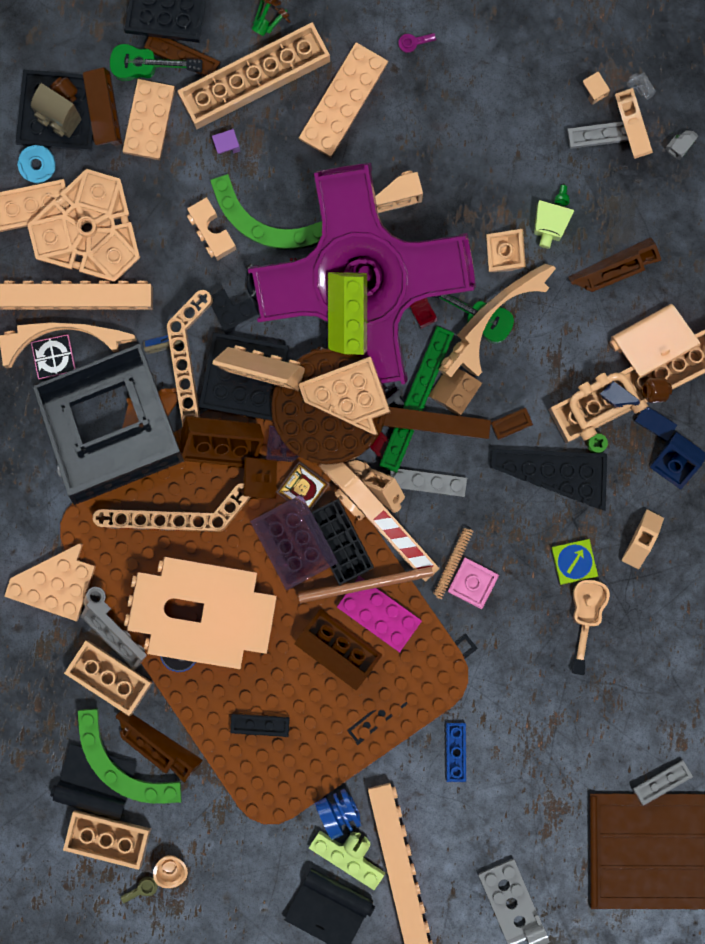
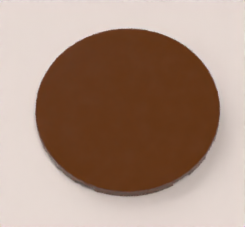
M320 349L309 352L296 361L300 362V366L305 368L302 383L363 359L355 354H342L330 349ZM277 385L272 397V418L276 431L282 441L299 457L317 464H340L360 456L376 441L386 418L385 414L373 419L378 435H373L305 403L300 389L297 391Z

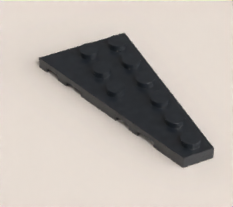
M492 449L491 469L606 511L607 454Z

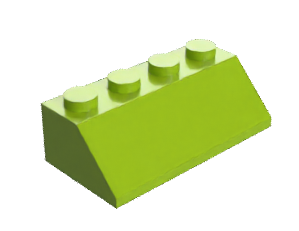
M328 272V349L331 351L364 355L367 351V273Z

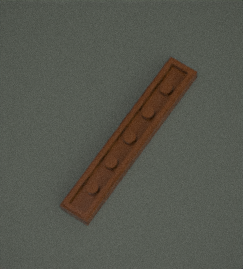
M389 407L391 412L386 414L383 425L385 427L488 440L491 420Z

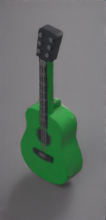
M128 44L116 46L110 57V69L116 79L120 81H131L140 77L152 78L158 67L186 68L189 71L199 73L203 71L202 60L156 59L153 51L137 49Z
M449 294L433 296V298H440L468 313L467 323L486 305L485 302L478 301L471 307ZM499 307L492 314L482 334L488 342L498 344L508 337L514 323L511 312Z

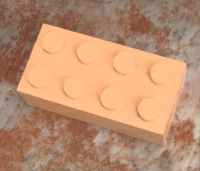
M89 640L84 642L64 673L128 716L134 713L153 684L152 681Z
M75 810L72 813L63 851L139 870L142 867L151 828Z

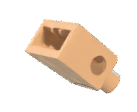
M372 469L361 481L385 508L393 513L398 512L401 509L400 503L405 499V496L396 479Z

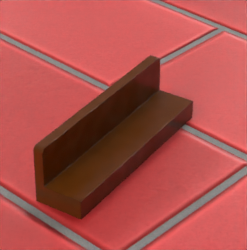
M102 67L83 72L95 145L99 146L108 143L114 146L122 145L110 71Z

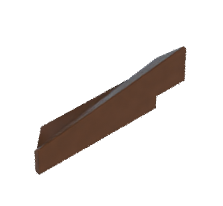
M648 238L568 278L572 285H578L590 292H594L645 271L644 265L662 260L656 243L652 238Z
M122 711L116 714V719L120 721L121 738L165 774L171 769L185 783L202 763L203 760L135 715L128 716Z

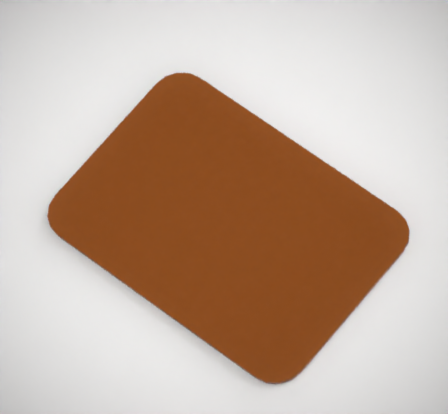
M207 410L200 415V418L260 424L264 441L257 459L277 460L276 499L251 497L227 528L221 532L102 528L93 522V514L101 509L214 513L235 486L241 483L244 484L245 467L184 461L77 505L72 503L66 509L60 523V539L65 551L77 544H83L78 560L96 566L89 587L103 589L106 595L104 602L111 608L107 613L122 631H127L128 627L124 626L126 614L130 615L131 607H128L129 595L134 593V587H131L133 576H137V572L160 576L161 572H158L159 561H163L164 557L255 572L257 577L254 592L277 596L267 654L244 650L241 669L196 662L192 668L184 672H175L169 670L163 664L160 656L147 654L146 649L144 650L147 656L141 664L239 809L247 817L261 824H281L303 812L451 709L463 697L468 685V666L463 654L412 581L377 588L422 620L400 652L337 608L346 594L300 603L299 593L339 586L304 517L339 499L335 495L339 487L321 470L317 463L305 460L293 453L278 435L273 421ZM182 428L174 432L179 448ZM299 463L328 484L307 513L278 493ZM241 489L238 490L240 495L237 499L235 496L232 497L239 505L242 503L239 501V498L242 495L244 496V490ZM340 500L374 568L359 576L364 580L406 572L368 518L365 516L361 521L358 520ZM231 502L225 507L228 513H232L236 509L235 504ZM102 514V517H98V520L103 524L104 520L112 521V518L105 517ZM121 514L117 518V522L120 525L124 524L127 520L125 514ZM139 515L136 519L137 524L143 525L146 522V517ZM162 515L158 516L156 524L158 526L164 525L165 517ZM178 516L175 519V525L178 527L185 523L183 516ZM197 517L194 520V525L196 527L203 526L204 519ZM220 517L213 521L215 528L222 527L224 523ZM358 577L344 584L354 583ZM173 598L165 603L164 612L170 618L201 623L204 603ZM320 609L382 654V657L357 691L294 644ZM127 631L132 638L131 640L136 645L139 644L144 648L145 639L149 638L150 634ZM405 702L408 703L405 707H400ZM376 710L351 731L358 740L360 738L364 739L363 742L357 745L347 730L369 712ZM379 710H384L386 715L384 717L378 716ZM231 714L290 717L289 737L230 733ZM392 714L393 716L386 721L385 718ZM365 722L370 723L371 727L369 729L363 727ZM377 726L378 728L370 734V730Z

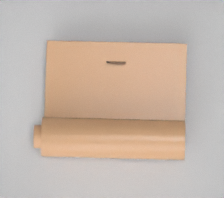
M672 304L611 336L612 341H610L612 349L615 352H623L640 378L701 345Z

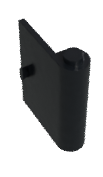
M70 744L60 781L57 786L53 785L50 796L53 797V801L120 821L128 798L112 790L96 775L88 763L81 746ZM108 755L110 760L122 771L134 778L138 763Z
M311 868L284 920L327 944H351L364 918L367 915H372L375 906L372 899Z

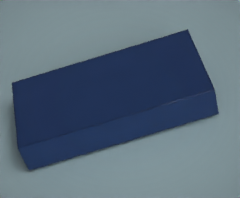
M649 407L640 411L634 421L666 442L677 427V424Z

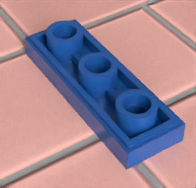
M446 723L447 782H466V723ZM455 749L460 750V754L458 756L453 755V751Z

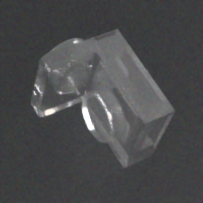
M645 72L640 75L636 73L628 78L627 89L638 85L637 90L642 97L644 96L646 100L654 96L656 91Z

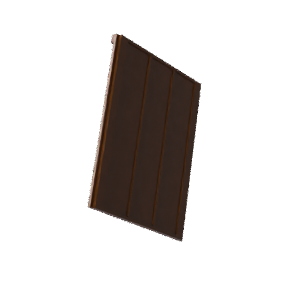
M590 794V909H705V794H663L644 806L641 805L635 794Z

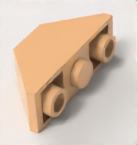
M649 510L645 511L621 560L622 562L639 570L659 535L664 520L663 517Z

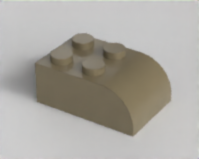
M41 83L31 101V108L35 113L34 116L45 127L50 125L59 136L63 137L65 135L70 138L82 120L72 102Z

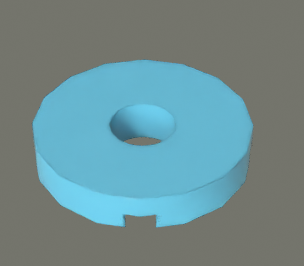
M41 145L25 148L21 152L17 164L23 178L33 183L47 181L52 177L56 169L54 155L48 148ZM34 159L41 161L42 166L40 169L33 168L32 161Z

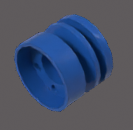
M345 788L340 790L343 797L342 800L339 799L337 793H334L335 803L333 804L327 798L315 802L318 814L331 840L343 835L342 825L344 824L350 831L353 830L351 821L355 822L357 828L362 826L359 810Z

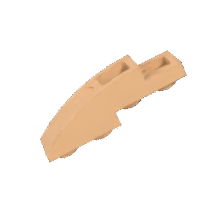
M633 88L616 93V100L634 159L653 153Z

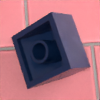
M676 432L664 446L650 468L681 490L702 466L705 460V452Z

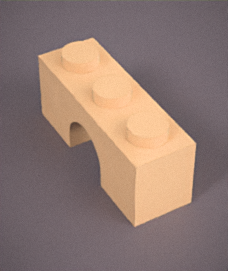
M207 197L187 208L189 213L187 218L191 225L196 224L198 228L196 233L201 241H206L208 245L206 250L211 258L215 256L218 261L237 250L227 230L218 234L208 230L209 223L218 217Z

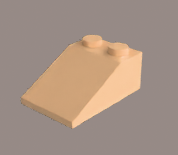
M403 172L402 176L397 177L375 196L378 213L422 202L423 191L418 172Z

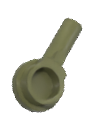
M144 877L140 880L138 887L121 896V900L123 903H126L139 895L152 896L156 893L158 885L153 877Z

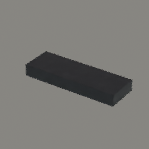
M231 714L230 733L289 737L290 717Z

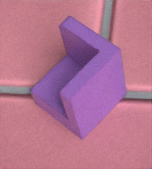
M234 129L212 136L218 154L231 150L233 154L240 152Z

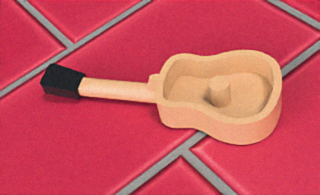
M595 580L581 581L573 589V601L575 604L573 620L577 624L582 625L577 657L574 660L572 669L573 674H585L584 656L589 626H597L601 623L602 611L610 597L607 586Z

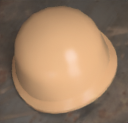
M173 855L162 857L155 865L153 871L155 883L162 888L177 887L186 880L188 875L185 863Z

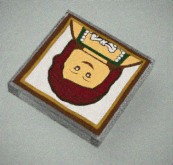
M298 462L276 493L308 515L330 484L301 462Z

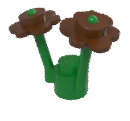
M261 0L251 29L265 36L266 32L271 33L272 29L283 17L290 23L288 11L283 8L279 10L277 7L275 9L280 15L270 26L268 25L270 21L265 19L270 5H281V1ZM266 2L267 4H266V6H265V8H264V10H263V13H262V9H263L264 3Z

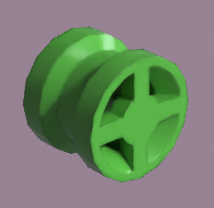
M596 434L588 439L587 447L591 453H601L608 446V440L602 434Z

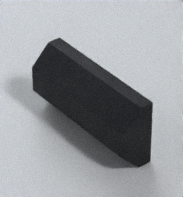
M339 499L304 516L339 585L374 568Z

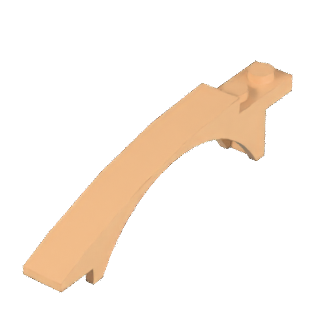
M544 264L530 271L496 295L457 334L461 342L454 346L453 352L442 361L441 367L438 370L442 374L452 377L462 365L470 374L479 376L482 373L479 359L480 341L484 328L492 314L504 302L516 295L532 291L546 292L549 287L545 282L556 268L552 265Z
M68 323L17 325L18 333L7 331L4 332V335H0L2 362L5 368H12L19 354L32 341L44 334L58 330H76L88 333L103 341L114 353L119 352L118 344L137 342L135 335L119 330Z

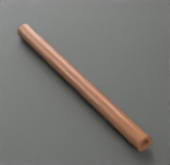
M432 567L299 593L298 595L300 603L432 577L433 571Z

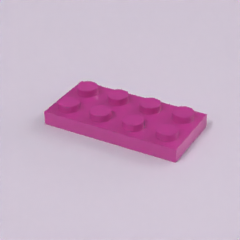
M359 576L355 582L363 581L364 579ZM377 588L348 593L337 606L338 609L398 652L403 649L422 622V620Z

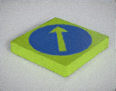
M590 539L551 547L560 585L598 577Z

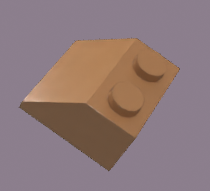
M457 369L452 377L443 374L428 397L455 415L461 416L482 383L468 373Z

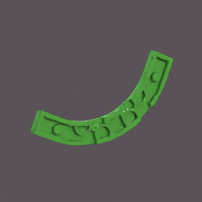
M228 174L210 180L223 214L237 231L246 238L274 249L294 250L319 243L322 236V221L299 229L269 227L255 220L244 210L234 193Z
M99 709L78 710L79 734L84 754L93 771L107 786L117 793L139 802L154 804L182 802L181 782H146L134 779L122 771L110 760L103 745L100 734Z

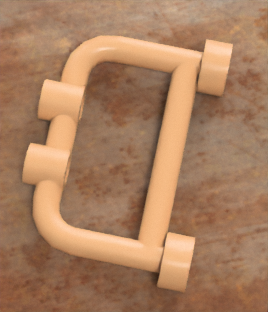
M602 373L595 378L597 382L591 385L589 382L578 387L580 391L571 397L570 408L583 431L580 434L583 441L597 434L594 426L631 407L636 414L648 407L645 399L640 400L631 382L625 375L613 373L607 376L606 373ZM616 380L620 381L625 390L640 401V404L636 406L631 404L623 405V407H614L587 422L577 405L578 400Z

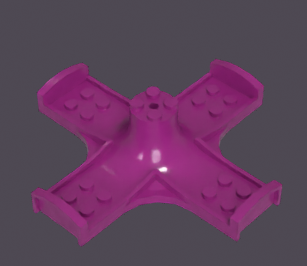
M371 162L317 171L314 173L322 216V236L316 249L305 258L271 265H257L248 269V273L253 274L260 317L257 318V321L264 322L298 316H316L328 322V272L367 273V351L364 355H355L362 359L372 357L382 383L401 381V384H405L408 377L404 369L399 339V322L410 305L421 299L475 290L476 282L468 233L420 242L403 241L391 235L381 223L371 175Z

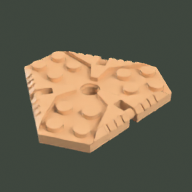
M86 169L60 193L61 197L57 201L53 200L27 224L35 258L39 261L70 270L73 268L78 269L81 273L116 282L140 259L132 223L128 219L130 215L121 179ZM67 202L70 207L65 211L62 206ZM121 219L122 224L115 225L114 220ZM85 223H90L92 230L83 232L82 226ZM77 255L83 257L82 262L75 261Z

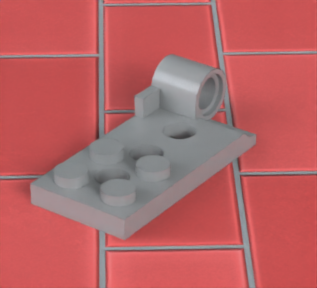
M99 587L90 588L83 599L85 608L80 617L133 670H136L147 656L144 648L139 644L136 645L131 640L130 634L125 630L122 631L106 615L111 608L104 602L106 595L103 589ZM90 596H96L99 602H93Z
M514 858L478 874L508 944H518L525 940H528L529 944L550 943ZM503 879L509 881V887L506 890H501L498 887V883ZM515 898L517 905L514 908H508L506 906L507 899ZM517 916L524 917L525 922L522 926L518 927L514 924V919Z

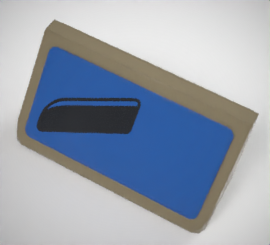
M168 335L143 341L144 351L147 355L170 349ZM177 341L175 348L183 346V341Z

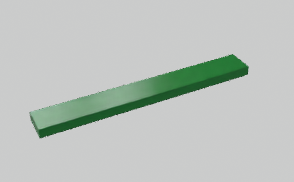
M438 326L436 327L403 409L423 411L439 372L438 369L441 367V363L453 338V332ZM395 428L379 466L397 473L415 430Z

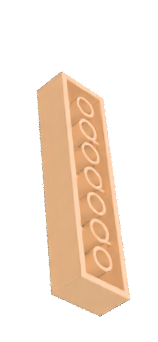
M312 22L178 90V94L197 130L329 63L330 54Z

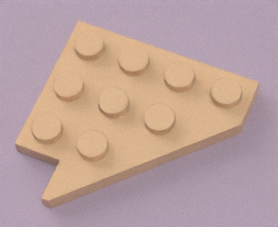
M372 357L298 384L305 403L373 435H378L373 419L391 412Z
M77 544L10 578L4 597L78 621L83 607V599L89 589L96 566L78 560L83 544Z

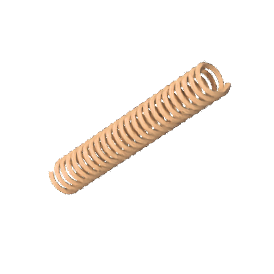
M463 529L464 531L460 534L461 537H459L457 545H455L456 548H454L452 556H450L451 559L446 564V570L441 575V581H438L440 584H437L433 594L439 599H443L441 596H444L442 593H445V588H448L446 585H449V583L447 582H450L451 577H453L452 574H454L453 571H456V566H458L457 563H460L458 561L461 560L459 557H462V552H465L463 549H466L464 546H467V541H470L468 538H471L474 532L471 529Z

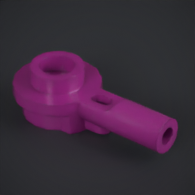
M435 33L416 38L411 34L402 35L399 39V48L405 53H411L417 48V45L436 41Z

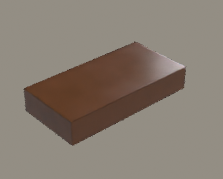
M523 408L491 422V426L497 440H500L533 426L527 409Z

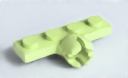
M319 831L309 849L372 890H375L384 877L385 872L364 858L370 847L369 839L364 836L359 844L358 841L361 833L352 832L345 843L342 844L336 840H331L328 835Z

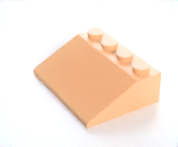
M237 345L234 348L227 347L212 363L229 373L297 391L300 389L298 384L301 383L305 368L300 366V362L289 360V363L284 362L281 357L271 355L270 358L265 357L263 352L256 350L249 353L246 352V348Z

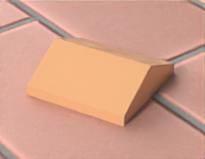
M523 229L486 234L489 272L513 271L526 267Z

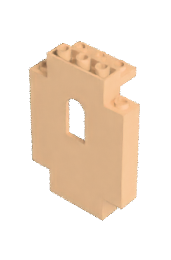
M164 557L163 561L160 560L158 565V572H161L160 576L137 572V576H133L131 587H134V593L129 595L128 607H131L130 615L126 614L124 626H128L127 631L150 634V637L145 639L144 644L147 654L241 669L244 650L267 654L277 596L254 592L257 573ZM173 598L204 603L201 623L168 617L164 612L165 603Z

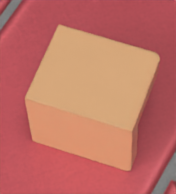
M599 71L583 80V85L590 94L588 100L591 105L608 96L610 89Z

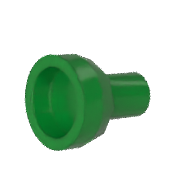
M566 185L560 186L559 194L555 197V204L560 206L569 205L570 198L567 195Z

